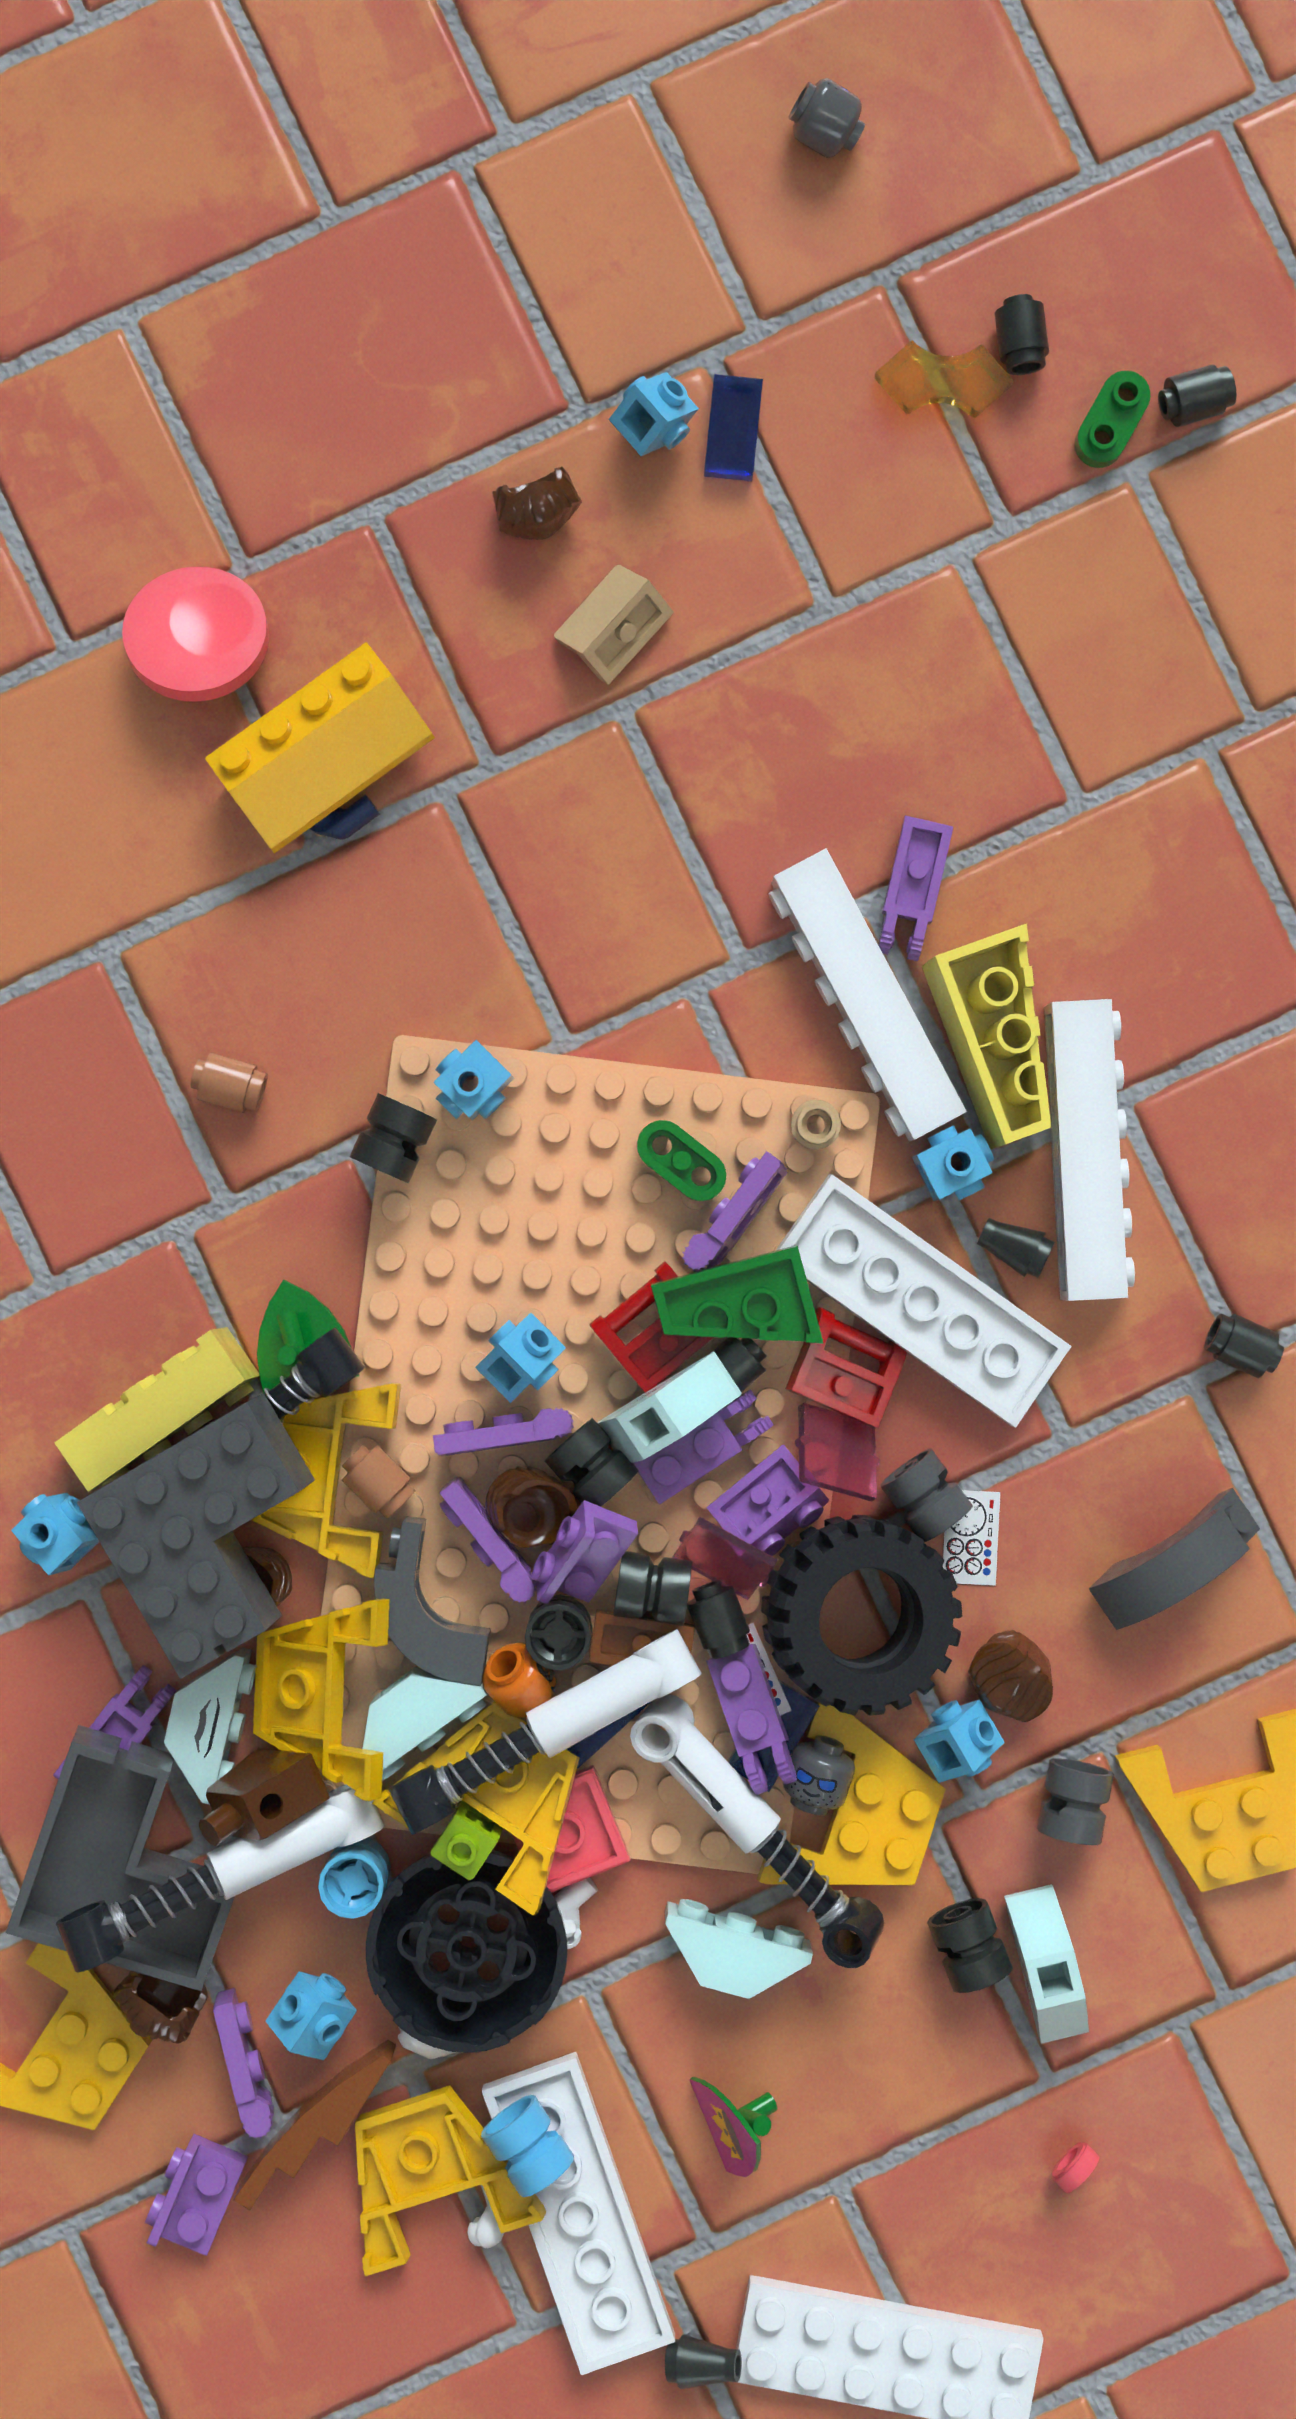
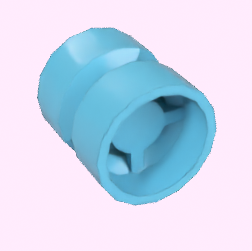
M366 1838L348 1846L334 1848L320 1874L318 1885L321 1900L329 1911L339 1917L354 1919L365 1916L376 1908L385 1891L391 1871L389 1856L381 1844L371 1838Z
M534 2095L525 2096L503 2109L485 2126L481 2133L482 2139L495 2159L498 2161L508 2160L505 2167L508 2172L507 2177L521 2197L536 2194L552 2184L570 2167L574 2160V2154L563 2137L558 2135L556 2131H547L551 2119Z

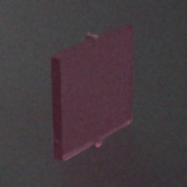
M807 1403L798 1406L799 1438L795 1440V1445L799 1448V1482L871 1502L877 1499L876 1466L880 1464V1459L876 1456L875 1428L840 1413Z
M702 1517L698 1518L690 1531L684 1530L679 1538L681 1543L672 1558L692 1561V1570L712 1581L720 1580L723 1587L733 1586L735 1593L746 1600L751 1597L759 1586H766L769 1579L768 1574L772 1571L778 1560Z

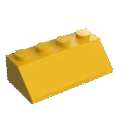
M365 642L213 751L205 759L275 854L435 739V737L392 674L369 644Z

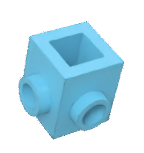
M664 372L649 379L642 376L635 380L624 392L623 401L609 420L637 453L643 456L664 446L668 450L677 446L688 435L690 428L687 423L699 408L688 397L685 387L667 372Z
M475 1040L462 1054L457 1049H454L441 1061L435 1069L440 1076L433 1083L442 1090L436 1099L456 1119L464 1112L471 1120H474L479 1114L484 1119L488 1118L505 1101L506 1097L501 1091L514 1077ZM472 1076L478 1077V1086L473 1091H464L463 1085L465 1080Z
M953 1125L927 1138L931 1147L912 1157L933 1201L940 1200L954 1192L958 1200L970 1196L985 1188L982 1178L993 1173L988 1164L994 1161L993 1153L983 1135L974 1136L971 1128L958 1133ZM953 1154L961 1159L962 1166L959 1171H956L951 1166Z
M530 1313L517 1326L508 1320L488 1340L495 1348L475 1368L511 1403L530 1384L538 1391L559 1370L552 1362L566 1347Z
M68 1493L52 1496L41 1494L34 1498L22 1509L21 1514L24 1518L11 1530L20 1541L19 1546L22 1553L33 1563L39 1564L48 1576L71 1570L99 1543L98 1538L76 1503L80 1500L70 1496Z
M980 1699L963 1705H959L957 1700L942 1705L931 1714L934 1721L914 1739L938 1783L964 1775L971 1777L984 1771L992 1764L990 1756L1005 1743Z
M298 1971L266 2019V2023L289 2052L324 2061L335 2043L342 2036L357 2010L344 1995L346 1991L345 1986L335 1977L326 1973H322L318 1977Z

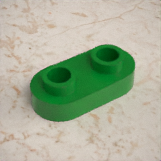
M1119 371L1111 375L1104 383L1075 437V451L1080 460L1086 465L1094 468H1104L1112 465L1120 457L1150 402V388L1147 381L1141 375L1133 371ZM1118 390H1130L1134 395V400H1122ZM1097 431L1106 432L1110 437V442L1107 444L1099 443L1095 439L1094 433Z
M658 1120L648 1124L641 1131L637 1141V1149L641 1160L686 1197L695 1201H707L716 1197L722 1191L726 1183L724 1164L715 1154L678 1125L670 1121ZM666 1137L671 1141L672 1149L668 1154L658 1155L654 1152L652 1144L656 1138ZM704 1167L710 1172L711 1178L707 1185L698 1186L694 1184L691 1178L694 1169Z

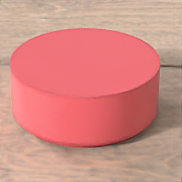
M1086 2142L1077 2143L1056 2164L1052 2172V2180L1065 2193H1070L1089 2177L1097 2166L1100 2156Z

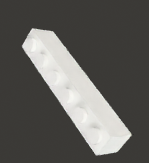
M827 848L773 876L771 884L774 890L768 893L769 898L779 917L784 919L789 916L797 934L792 936V941L802 960L806 963L812 959L821 976L815 980L818 991L827 1006L835 1003L844 1021L838 1023L840 1032L851 1050L859 1047L867 1062L866 1065L861 1067L863 1075L874 1093L882 1090L890 1105V1108L885 1110L884 1113L895 1134L898 1137L905 1134L910 1142L966 1113L967 1111Z
M1112 999L1051 1002L1044 1007L1060 1300L1128 1298V1287H1133L1135 1283V1268L1132 1257L1126 1258L1125 1238H1130L1132 1235V1216L1129 1208H1123L1122 1188H1128L1129 1165L1127 1159H1121L1120 1139H1125L1127 1133L1126 1114L1124 1109H1118L1117 1090H1122L1124 1086L1123 1063L1121 1060H1115L1114 1041L1121 1038L1119 1011H1112Z

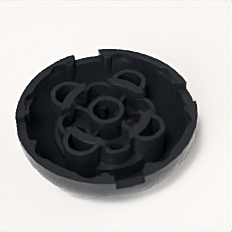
M492 1850L472 1880L461 1876L432 1857L431 1854L424 1856L409 1865L390 1883L373 1912L366 1939V1965L371 1986L375 1995L378 1994L383 2005L394 2017L393 2021L411 2037L424 2044L445 2051L460 2053L481 2052L501 2047L510 2043L511 2039L526 2031L533 2024L536 2025L550 2009L558 1995L567 1962V1935L563 1916L556 1899L547 1886L540 1910L534 1916L495 1890L515 1858ZM443 1904H451L458 1912L460 1911V1915L453 1922L443 1921L439 1916V1907ZM499 1913L508 1918L509 1924L505 1930L494 1931L487 1923L488 1917ZM463 1936L473 1937L476 1946H464L461 1943ZM433 1953H446L450 1966L444 1971H437L429 1962V1958ZM483 1962H494L499 1968V1975L491 1980L483 1979L478 1973V1967Z

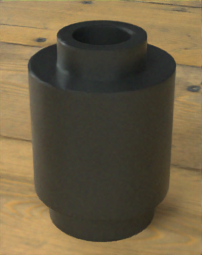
M1029 294L1011 296L1005 299L1003 306L994 313L1000 361L1006 364L1008 374H1031L1046 366L1045 357L1049 354L1044 304L1033 300V297Z
M1212 364L1166 378L1164 389L1158 393V404L1165 420L1170 419L1174 426L1181 427L1224 414L1227 407L1233 406L1236 403L1237 393L1234 377L1227 366L1217 368Z
M1221 1313L1216 1317L1209 1329L1204 1349L1212 1352L1214 1359L1260 1378L1266 1371L1270 1373L1275 1371L1282 1358L1284 1346L1279 1344V1333L1239 1315L1233 1314L1228 1317Z
M728 1337L713 1350L741 1392L766 1371L760 1362L767 1355L752 1338H742L739 1340V1338Z
M716 1580L692 1590L694 1599L687 1603V1607L703 1649H709L713 1659L732 1655L750 1645L746 1635L750 1632L733 1586L722 1587L720 1580Z

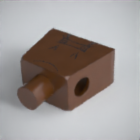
M258 1748L207 1788L206 1798L212 1812L199 1821V1828L204 1838L213 1846H218L229 1837L259 1841L268 1838L328 1800L330 1796L312 1754Z

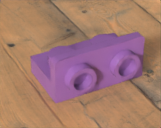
M783 1444L706 1508L739 1550L752 1563H755L760 1558L766 1560L775 1555L784 1546V1539L798 1527L805 1528L814 1523L823 1513V1506L829 1502V1499Z
M584 1500L572 1517L567 1516L559 1527L556 1541L548 1552H541L534 1564L532 1577L536 1580L537 1601L548 1604L556 1591H560L589 1603L638 1535L637 1521Z
M193 2134L186 2150L176 2147L164 2177L173 2180L166 2196L157 2193L145 2220L146 2224L153 2226L147 2244L156 2247L162 2237L207 2256L248 2156L196 2134Z

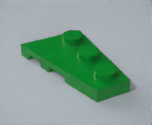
M797 1245L651 1284L663 1332L666 1335L752 1338L824 1344Z

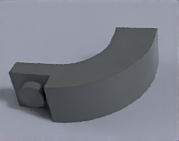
M1233 1488L1219 1493L1188 1524L1166 1540L1138 1555L1113 1564L1089 1590L1116 1630L1130 1626L1173 1606L1218 1577L1250 1549L1246 1543L1260 1528Z
M407 1516L402 1521L401 1528L393 1527L391 1533L389 1557L397 1558L396 1565L380 1562L375 1568V1599H390L388 1635L402 1654L422 1670L448 1681L481 1686L491 1628L454 1623L443 1618L430 1607L425 1600L419 1582L420 1561L427 1519Z

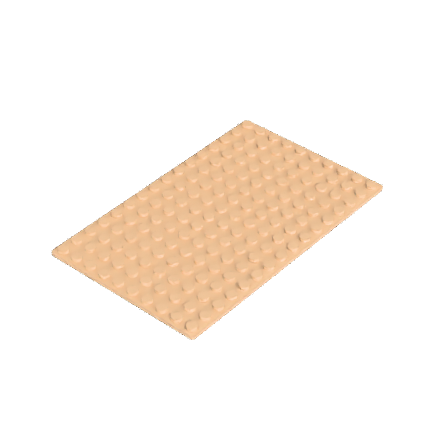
M407 1035L397 1036L392 1046L386 1096L437 1119L427 1144L417 1146L415 1150L420 1159L409 1183L379 1170L376 1173L354 1348L355 1354L366 1368L359 1373V1377L350 1380L349 1392L391 1383L401 1384L397 1425L395 1429L345 1423L333 1524L382 1531L383 1541L380 1562L396 1565L397 1558L389 1557V1545L393 1527L401 1528L402 1521L407 1516L427 1519L420 1561L419 1582L425 1600L437 1614L454 1623L491 1628L486 1664L496 1650L511 1643L521 1642L526 1644L525 1633L529 1617L539 1603L537 1601V1589L534 1591L535 1595L531 1597V1600H527L526 1603L520 1602L519 1604L518 1601L513 1602V1599L509 1598L510 1594L505 1593L500 1587L502 1572L494 1563L487 1567L480 1560L470 1544L475 1540L473 1535L464 1524L457 1528L441 1509L440 1503L444 1501V1498L441 1496L440 1491L456 1476L458 1478L461 1477L485 1507L488 1490L499 1475L509 1469H515L517 1466L523 1468L529 1466L545 1471L548 1475L555 1477L573 1494L575 1484L572 1481L562 1482L544 1462L545 1459L591 1418L597 1423L645 1393L589 1324L599 1315L605 1318L656 1275L654 1270L664 1261L668 1263L678 1277L694 1273L693 1269H689L688 1265L684 1264L685 1260L682 1259L684 1257L682 1252H685V1247L689 1246L688 1242L693 1235L708 1233L707 1231L713 1225L709 1222V1218L716 1206L726 1197L730 1200L742 1185L738 1179L743 1169L753 1158L756 1157L760 1160L766 1151L779 1159L787 1168L786 1171L788 1173L720 1265L775 1251L829 1174L834 1175L868 1200L880 1109V1099L876 1094L482 1045L514 1079L501 1091L506 1097L505 1101L488 1118L484 1119L479 1114L474 1120H471L463 1112L456 1119L436 1099L442 1090L433 1083L440 1076L435 1069L454 1049H457L462 1054L471 1043ZM472 1076L467 1078L463 1085L464 1091H473L478 1086V1077ZM810 1100L828 1102L837 1110L841 1119V1130L837 1139L823 1149L814 1150L802 1146L797 1142L791 1130V1120L794 1112L800 1105ZM811 1116L808 1118L806 1126L810 1133L820 1134L824 1131L825 1123L821 1117ZM658 1120L673 1122L715 1154L722 1161L726 1169V1183L722 1191L710 1200L695 1201L686 1197L649 1168L641 1160L637 1149L638 1137L644 1127ZM658 1137L653 1141L652 1148L656 1154L666 1155L671 1151L672 1144L668 1138ZM698 1167L692 1171L691 1178L694 1184L705 1186L709 1183L711 1175L706 1168ZM807 1281L814 1309L822 1307L835 1314L836 1320L853 1327L854 1314ZM656 1302L651 1304L617 1333L625 1345L659 1318ZM532 1313L566 1349L552 1362L559 1370L538 1391L530 1384L510 1403L475 1367L495 1348L488 1340L508 1320L517 1326ZM714 1337L659 1384L710 1354L728 1337ZM828 1338L823 1350L849 1361L850 1347ZM753 1339L767 1355L760 1362L766 1371L742 1391V1394L751 1389L757 1399L752 1402L749 1408L741 1413H736L724 1420L734 1436L746 1429L754 1420L767 1415L774 1425L751 1442L743 1445L741 1452L660 1505L640 1474L637 1473L601 1507L637 1521L638 1535L626 1550L627 1552L650 1556L653 1565L657 1566L664 1557L692 1561L688 1602L694 1599L692 1590L706 1583L720 1580L722 1587L733 1586L747 1624L754 1623L786 1699L792 1706V1711L789 1712L783 1722L784 1725L794 1709L797 1708L801 1711L788 1734L789 1740L786 1741L791 1755L793 1748L801 1743L803 1739L808 1694L788 1678L789 1676L778 1666L771 1655L774 1650L765 1640L762 1628L763 1625L768 1623L767 1616L761 1612L762 1597L770 1596L771 1586L766 1583V1579L771 1568L776 1571L780 1569L784 1559L779 1554L787 1544L795 1548L802 1541L799 1536L801 1532L810 1526L819 1530L825 1527L824 1520L830 1518L842 1414L785 1389L804 1341ZM556 1407L557 1409L563 1408L565 1411L568 1410V1414H571V1419L574 1420L572 1424L574 1428L571 1429L572 1433H568L567 1437L563 1436L562 1439L557 1437L556 1440L448 1456H439L435 1453L433 1435L444 1434V1424L473 1420L474 1429L493 1427V1417L522 1413L523 1422L533 1421L541 1409L551 1408L555 1410ZM784 1444L828 1497L829 1502L823 1506V1513L814 1523L805 1528L798 1527L784 1539V1546L775 1555L766 1560L760 1558L757 1562L752 1563L739 1550L706 1507ZM362 1445L369 1451L378 1445L410 1477L408 1483L416 1490L388 1519L380 1511L374 1514L342 1481L348 1473L342 1465ZM574 1495L578 1509L581 1505V1502ZM541 1545L531 1548L515 1547L531 1567V1572H533L538 1556L543 1551L548 1552L552 1545ZM328 1558L321 1616L332 1611L375 1600L374 1578L365 1577L357 1573V1570L337 1560L333 1561ZM621 1559L589 1603L575 1598L585 1606L590 1614L592 1623L591 1640L588 1652L579 1663L569 1669L554 1670L557 1683L553 1697L611 1667V1665L589 1662L596 1610L614 1612ZM556 1591V1593L554 1594V1596L560 1594L570 1596L560 1591ZM687 1607L684 1623L694 1624ZM646 1611L643 1617L654 1618L652 1611ZM695 1628L691 1655L702 1674L669 1694L681 1698L688 1704L693 1712L694 1726L750 1785L743 1766V1758L739 1757L706 1662V1660L711 1658L707 1649H703ZM389 1635L388 1645L372 1647L349 1643L345 1645L341 1741L343 1746L363 1748L369 1705L373 1698L414 1667H418L402 1654ZM487 1694L482 1698L486 1706L467 1721L462 1723L457 1716L443 1726L442 1729L446 1733L445 1736L427 1750L421 1752L416 1746L403 1755L401 1758L405 1764L390 1777L382 1781V1792L392 1787L406 1775L405 1773L419 1762H423L445 1744L448 1738L492 1704L494 1701ZM651 1702L607 1725L585 1745L582 1746L578 1742L567 1748L580 1757L576 1771L594 1765L630 1858L753 1874L759 1873L763 1857L759 1852L751 1853L750 1851L745 1854L660 1762L654 1763L645 1760L632 1746L630 1738L631 1728ZM771 1747L762 1750L761 1766L763 1761L768 1765ZM773 1760L769 1768L762 1766L767 1777L768 1790L758 1795L781 1818L778 1830H785L787 1832L786 1839L790 1842L794 1806L790 1803L791 1796L785 1791L783 1781L777 1773L775 1761ZM318 1768L328 1792L344 1785L343 1782L334 1783L322 1776V1770ZM378 1808L384 1823L383 1828L410 1831ZM452 1814L420 1832L441 1835ZM503 1829L498 1842L516 1844L512 1834Z

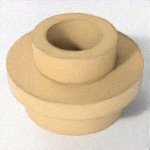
M810 1100L800 1105L794 1112L791 1120V1130L797 1142L802 1146L814 1150L823 1149L837 1139L841 1130V1119L837 1110L828 1102ZM819 1116L824 1120L825 1128L822 1133L812 1134L808 1131L806 1123L809 1117Z

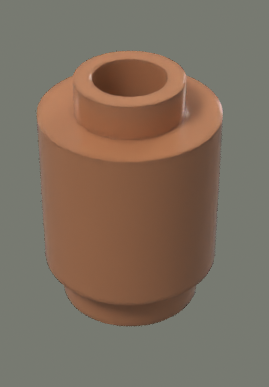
M210 1053L206 1061L200 1059L197 1061L190 1087L198 1090L197 1100L242 1113L246 1109L258 1111L265 1093L268 1074L257 1071V1065Z
M362 1445L342 1465L348 1472L342 1481L374 1514L380 1511L386 1519L394 1514L416 1491L408 1483L410 1477L378 1445L371 1451Z

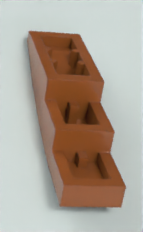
M386 2040L345 2067L311 2096L270 2140L241 2181L233 2200L246 2209L251 2210L277 2168L295 2178L320 2136L338 2146L391 2062L396 2044Z

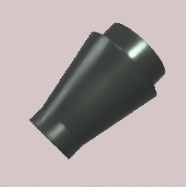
M989 1218L977 1245L986 1248L1025 1277L1028 1273L1038 1278L1055 1242L1044 1237L1046 1232L1001 1223Z
M685 2334L680 2339H675L674 2343L667 2345L665 2355L666 2379L669 2383H677L680 2389L722 2382H738L740 2379L742 2357L739 2349L725 2348Z

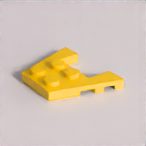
M391 1383L314 1399L313 1402H303L299 1405L297 1414L286 1415L283 1426L315 1481L251 1520L290 1540L295 1539L317 1550L319 1554L357 1570V1573L365 1577L374 1578L375 1568L380 1563L383 1532L333 1524L345 1423L395 1429L401 1384Z
M385 1598L366 1601L353 1607L332 1611L326 1615L295 1622L257 1635L253 1734L281 1751L311 1753L316 1766L322 1770V1776L334 1783L343 1782L355 1790V1796L365 1801L382 1798L383 1752L348 1747L341 1744L346 1643L372 1647L388 1645L390 1599Z
M816 1701L805 1736L815 1740L817 1735H821L841 1742L844 1745L843 1750L852 1753L851 1759L854 1762L855 1772L844 1804L834 1809L821 1851L816 1852L800 1846V1854L805 1860H813L815 1862L816 1872L819 1875H827L829 1877V1885H915L946 1788L853 1715L841 1713L834 1706L829 1705L826 1707ZM763 1858L757 1880L764 1884L788 1885L785 1880L779 1882L781 1876L771 1865L764 1867L767 1861Z
M493 1702L448 1738L445 1744L423 1762H419L405 1773L406 1775L398 1782L432 1764L436 1768L445 1767L448 1762L454 1765L466 1758V1752L472 1755L484 1748V1742L490 1745L502 1738V1732L508 1735L520 1728V1722H523L525 1725L527 1722L522 1718L507 1715ZM568 1749L551 1758L546 1753L543 1755L539 1752L532 1756L531 1763L523 1761L515 1765L513 1773L505 1771L497 1775L495 1783L487 1781L478 1786L476 1793L467 1792L462 1799L524 1843L495 1890L533 1916L538 1913L542 1904L580 1757ZM384 1790L382 1798L374 1800L372 1804L408 1828L389 1790Z
M1296 1709L1257 1718L1270 1766L1269 1769L1173 1794L1162 1749L1158 1745L1115 1755L1116 1763L1127 1777L1143 1805L1149 1811L1165 1839L1201 1892L1296 1868Z
M38 1943L26 1964L66 1989L68 1994L19 2070L15 2072L0 2062V2106L95 2130L151 2044L152 2039L148 2036H138L131 2030L130 2023L124 2017L125 2013L120 2010L119 2004L113 1998L114 1991L110 1993L95 1974L93 1968L77 1973L73 1968L67 1951Z
M450 2085L360 2114L355 2121L358 2185H361L363 2211L360 2214L361 2233L364 2234L365 2254L362 2258L365 2276L404 2265L411 2256L395 2214L397 2211L482 2185L501 2234L540 2222L546 2214V2209L536 2194L528 2197H521L507 2177L508 2172L505 2167L508 2160L498 2161L495 2159L481 2137L484 2128Z

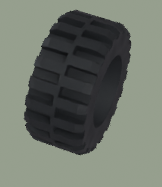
M852 1515V1518L849 1520L839 1516L824 1520L825 1527L818 1530L810 1526L801 1532L799 1536L802 1541L795 1548L787 1544L779 1554L784 1559L778 1571L770 1569L766 1579V1583L771 1586L770 1596H763L761 1612L767 1616L768 1623L762 1626L765 1640L772 1646L774 1651L771 1655L778 1666L789 1676L788 1678L826 1707L829 1705L834 1706L839 1712L855 1715L858 1710H863L869 1716L882 1715L885 1713V1706L889 1704L900 1710L912 1704L909 1694L915 1690L923 1695L927 1694L935 1686L930 1677L937 1669L946 1673L952 1662L945 1654L949 1645L958 1646L961 1631L953 1627V1619L963 1617L962 1603L952 1595V1592L958 1586L953 1574L942 1567L945 1560L935 1549L927 1546L922 1538L884 1519L876 1520L867 1515ZM874 1568L883 1571L895 1581L900 1593L901 1613L896 1630L884 1646L865 1657L846 1659L834 1654L823 1642L819 1627L820 1611L826 1595L838 1580L855 1570Z

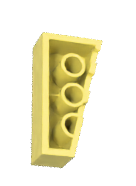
M1027 923L936 955L922 965L991 1150L1051 1128L1044 1063L1040 1061L1038 1036H1040L1038 1016H1035L1032 987L1034 986L1032 966H1029L1026 945L1029 941Z
M228 1327L209 1330L196 1340L199 1344L198 1347L192 1346L182 1353L176 1354L162 1364V1372L156 1376L152 1374L137 1382L123 1392L119 1402L114 1405L110 1403L54 1442L88 1492L105 1486L129 1472L128 1467L142 1457L148 1461L170 1448L172 1445L168 1439L181 1430L185 1429L187 1434L191 1435L214 1419L209 1411L224 1400L231 1407L254 1391L250 1382L260 1376L259 1372Z

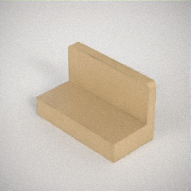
M616 565L555 632L554 637L561 645L577 653L597 678L609 685L670 618L674 611L648 579L621 565Z

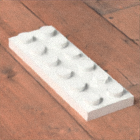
M832 1174L826 1177L776 1249L780 1250L797 1245L806 1279L809 1283L1015 1428L1072 1347Z
M577 2052L483 2084L482 2093L491 2119L515 2101L525 2096L534 2095L551 2119L547 2131H556L558 2135L562 2136L574 2154V2160L570 2167L552 2184L536 2193V2196L546 2209V2214L542 2221L529 2225L580 2374L584 2375L674 2343L675 2332Z
M749 2275L736 2349L740 2350L742 2357L741 2376L738 2383L928 2419H1029L1044 2338L1039 2329Z

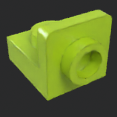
M462 1800L455 1807L456 1811L453 1812L446 1828L434 1844L431 1856L466 1879L472 1880L498 1843L503 1828Z

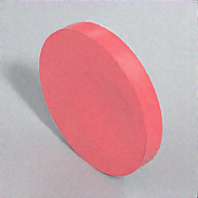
M186 567L160 575L137 593L126 611L122 637L129 662L136 675L145 685L168 698L198 702L216 699L232 693L254 676L267 653L269 629L261 601L253 589L243 580L231 573L216 568Z

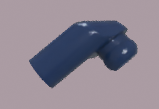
M365 794L348 808H337L310 829L318 835L343 840L352 836L379 816L380 813Z

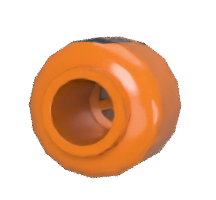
M521 1642L511 1643L496 1650L487 1661L482 1676L485 1692L507 1715L516 1718H526V1712L552 1699L557 1683L554 1670L544 1668L535 1662L528 1652L526 1644Z

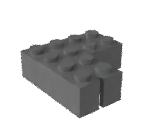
M264 1393L76 1502L180 1679L217 1659L225 1651L229 1652L266 1631L282 1616L232 1530L298 1493L315 1481Z
M78 1725L5 1932L6 1934L67 1951L56 1926V1922L62 1917L81 1907L101 1900H105L107 1906L115 1902L123 1904L128 1901L130 1894L138 1897L148 1892L150 1885L157 1888L168 1883L169 1876L176 1879L187 1874L188 1867L194 1869L202 1867L199 1864L144 1848L174 1760L169 1752L133 1741L129 1750L119 1748L122 1738ZM218 1892L216 1893L215 1900L208 1897L197 1902L196 1909H192L189 1906L178 1911L176 1918L168 1916L157 1921L156 1928L149 1925L138 1930L137 1937L132 1936L129 1941L126 1940L123 1943L124 1951L105 1963L202 1991L234 1897L225 1900L224 1896H220Z

